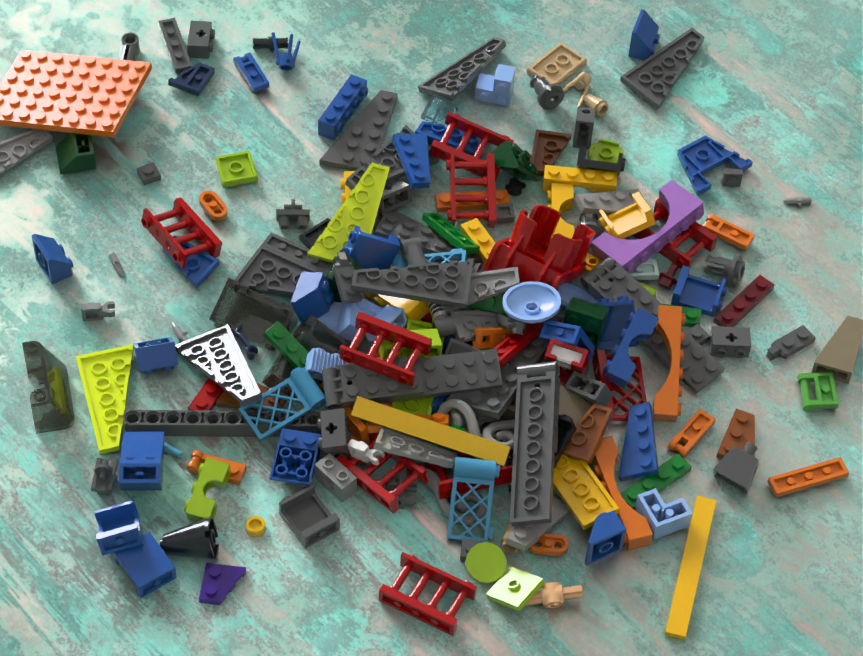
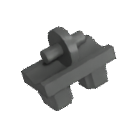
M291 199V204H284V209H276V219L279 223V228L289 229V221H297V229H307L308 221H310V209H302V205H295V199Z
M97 458L91 485L92 492L105 496L112 493L118 463L117 459L105 460Z
M407 468L400 471V483L411 474L407 473ZM393 478L385 485L384 489L388 492L393 491L400 483L397 482L396 478ZM417 480L409 487L417 488ZM405 490L399 495V509H404L405 504H416V490Z

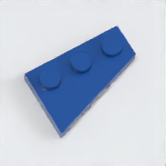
M187 242L180 244L184 250L195 247ZM163 248L166 256L196 289L219 266L218 259L205 252H201L187 257L186 267L182 269Z

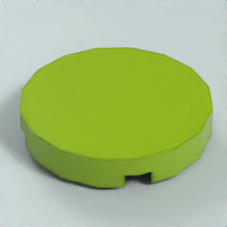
M602 139L598 140L595 144H591L588 151V159L617 163L619 153H623L622 158H624V150L619 147L617 142Z
M483 542L476 544L469 550L465 559L466 571L471 579L482 584L494 583L502 577L506 570L507 561L505 554L500 547L493 543Z

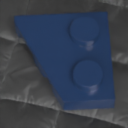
M197 63L190 69L181 72V76L176 79L170 78L168 85L199 96L215 74V68Z

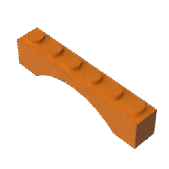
M659 305L657 311L659 320L656 330L667 346L670 356V372L666 382L654 396L653 421L676 422L677 416H681L682 404H678V397H682V386L679 385V379L683 377V367H680V361H683L684 349H680V344L684 343L685 333L681 331V325L685 324V314L682 313V306Z
M609 436L602 438L593 457V473L598 477L601 484L619 507L620 513L617 515L626 528L624 543L627 551L651 545L653 533L646 517L631 508L617 489L614 479V468L619 451L613 437Z

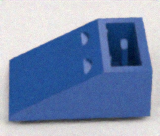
M282 428L270 480L310 486L315 473L314 464L318 462L321 452L319 447V437H321V434Z
M124 432L118 482L121 490H162L165 432Z

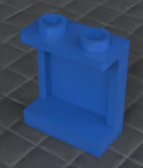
M355 226L348 236L346 246L342 250L352 257L362 269L378 268L383 270L390 268L400 248L397 236L389 235L388 239L362 232L360 226Z
M683 266L673 292L671 305L702 309L701 314L715 317L716 311H720L723 304L721 297H725L728 286H725L726 279L723 278L721 284L695 277L689 275L690 267Z
M619 296L614 301H610L609 298H600L598 302H595V304L609 308L607 324L598 348L599 350L613 349L615 344H620L621 339H619L623 328L627 329L629 326L626 321L631 312L635 314L634 299H629L628 296ZM638 341L629 344V347L637 346L639 344Z
M546 320L539 336L542 341L550 342L552 338L589 350V362L595 346L581 326Z
M133 500L94 512L99 534H96V539L102 556L143 544L140 516Z
M150 532L142 535V545L114 552L116 564H120L134 583L136 593L140 598L176 579L175 566Z

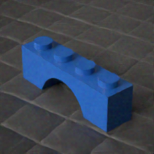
M640 308L636 310L635 314L631 312L626 321L629 326L627 329L623 328L619 336L621 342L619 345L615 344L611 352L613 359L612 361L608 360L603 368V371L606 372L603 377L604 379L623 389L625 388L636 367L629 357V344L639 340L647 341L659 320L658 317Z

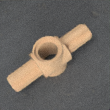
M558 582L546 583L541 587V591H537L525 606L543 603L545 608H558L563 606L564 600L582 598L584 596L583 587L578 585L562 588V585Z

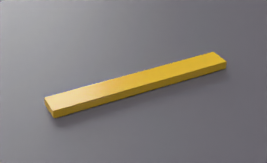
M357 396L351 413L354 417L483 460L496 461V464L505 466L511 448L510 446Z
M698 495L696 497L664 634L666 636L681 640L686 638L717 501L715 499Z

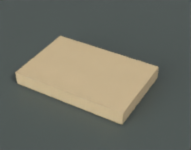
M560 42L528 67L527 74L532 77L538 75L541 80L544 76L551 84L560 85L583 67L587 59Z

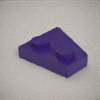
M206 563L199 603L221 605L226 599V595L236 587L237 581L246 575V567Z

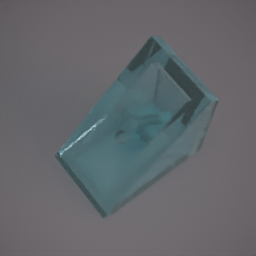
M432 94L421 115V119L436 124L445 119L448 112L453 114L458 112V108L445 98Z

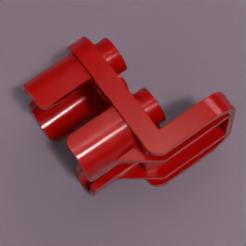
M535 205L529 217H527L528 212L526 210H521L511 236L494 244L483 269L484 272L518 267L520 283L542 282L558 291L561 285L570 283L572 280L583 275L587 265L584 260L596 233L590 227L580 224L576 227L572 239L559 233L554 234L561 217L560 212L545 205Z

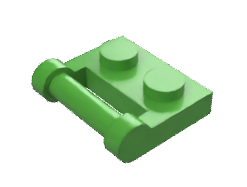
M801 373L797 376L798 383L801 386L804 411L838 408L839 402L833 373ZM808 382H813L816 400H811Z

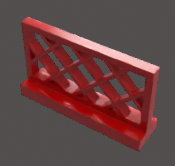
M597 349L592 360L595 380L605 383L612 393L616 391L623 396L620 400L612 396L606 406L614 411L610 421L628 422L630 409L622 404L625 399L632 405L647 402L640 357L629 356L636 365L632 377L638 381V384L634 386L629 381L626 386L631 390L626 393L619 386L603 378L606 373L603 371V368L608 360L612 361L613 355L605 354V350ZM633 392L640 396L638 402L630 396ZM619 407L625 414H615V408Z

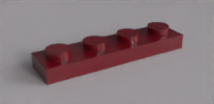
M759 275L714 317L713 322L723 327H734L774 289L775 284Z

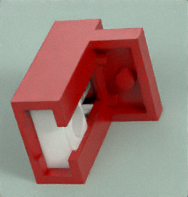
M551 338L545 353V362H558L560 385L564 387L574 371L585 376L587 375L589 369V350Z

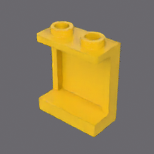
M639 192L632 194L634 204L606 216L602 209L599 210L601 217L598 220L606 233L624 239L656 224L652 210Z

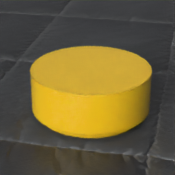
M259 516L248 518L245 523L246 533L251 537L262 536L266 531L265 520Z

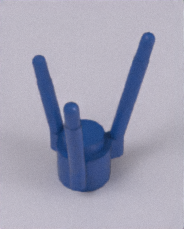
M272 32L276 65H279V68L282 70H292L295 67V60L301 41H297L292 57L293 34H290L288 51L280 56L275 33Z

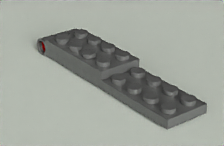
M611 257L606 258L580 278L582 286L597 300L609 298L610 301H614L619 296H628L629 299H634L635 312L640 308L656 317L658 306L662 305ZM656 324L647 341H640L670 369L668 349L663 338L656 330ZM681 327V331L685 333L684 343L680 344V349H684L683 361H680V367H683V377L681 380L697 394L724 373L725 368Z
M497 348L418 358L412 372H415L413 387L401 384L397 380L355 364L325 368L322 370L326 408L333 410L354 407L357 396L377 403H388L503 388ZM410 356L396 358L394 365L405 368Z
M557 361L520 365L517 367L509 522L511 526L552 522L554 453H557L560 368Z

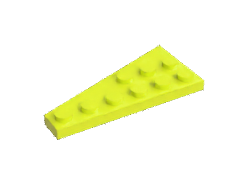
M371 163L348 198L328 223L323 233L318 237L313 247L308 251L307 256L332 263L333 258L337 257V253L346 246L348 236L355 226H360L362 232L372 233L390 167Z
M133 344L76 356L100 455L120 450L123 417L134 352Z

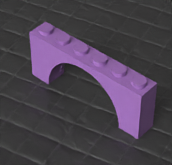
M671 180L659 189V201L666 207L669 213V218L662 229L649 237L637 240L620 239L604 232L592 241V252L601 261L611 257L628 273H632L654 253L659 252L668 242L673 241L678 234L687 230L692 223L701 219L704 215L703 202Z

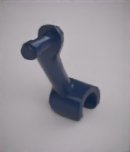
M238 324L236 330H233L232 333L247 348V358L253 360L254 355L251 352L257 354L258 349L255 345H251L246 337L239 332L242 325Z

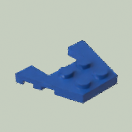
M706 135L679 149L677 152V156L698 196L710 190L712 185L703 174L726 162L734 169L745 171L752 167L753 162L748 158L745 160L739 157L740 154L735 151L730 152L726 150L724 145Z

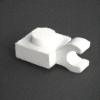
M351 439L347 444L351 456L366 463L370 461L374 465H379V461L375 457L385 456L383 451L370 450L369 446L363 441L358 442Z

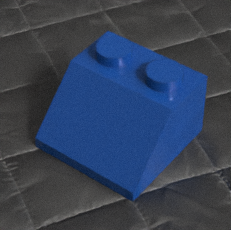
M641 9L632 31L628 57L644 61L655 53V44L659 43L661 34H658L659 26L643 9Z
M38 234L31 235L35 259L51 284L73 276V262L70 257L65 256V251L61 244L58 245L54 238Z
M301 272L291 300V304L302 326H306L329 312L331 304L334 303V293H332L329 282L324 274L320 272Z
M172 337L133 343L139 372L143 371L144 374L152 373L157 368L170 370L174 368V365H178L175 342Z
M614 510L608 513L603 512L596 517L588 541L585 557L586 566L622 551L626 528Z

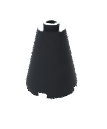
M211 517L204 518L163 534V538L160 539V547L166 555L217 558L219 544H216L218 533L215 522Z

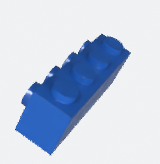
M352 74L319 118L318 135L333 141L336 139L353 113L358 109L360 103L367 96V80Z

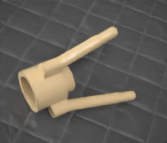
M581 72L563 88V92H566L572 86L579 90L584 89L577 108L581 107L584 97L591 88L589 84L592 79L586 72Z

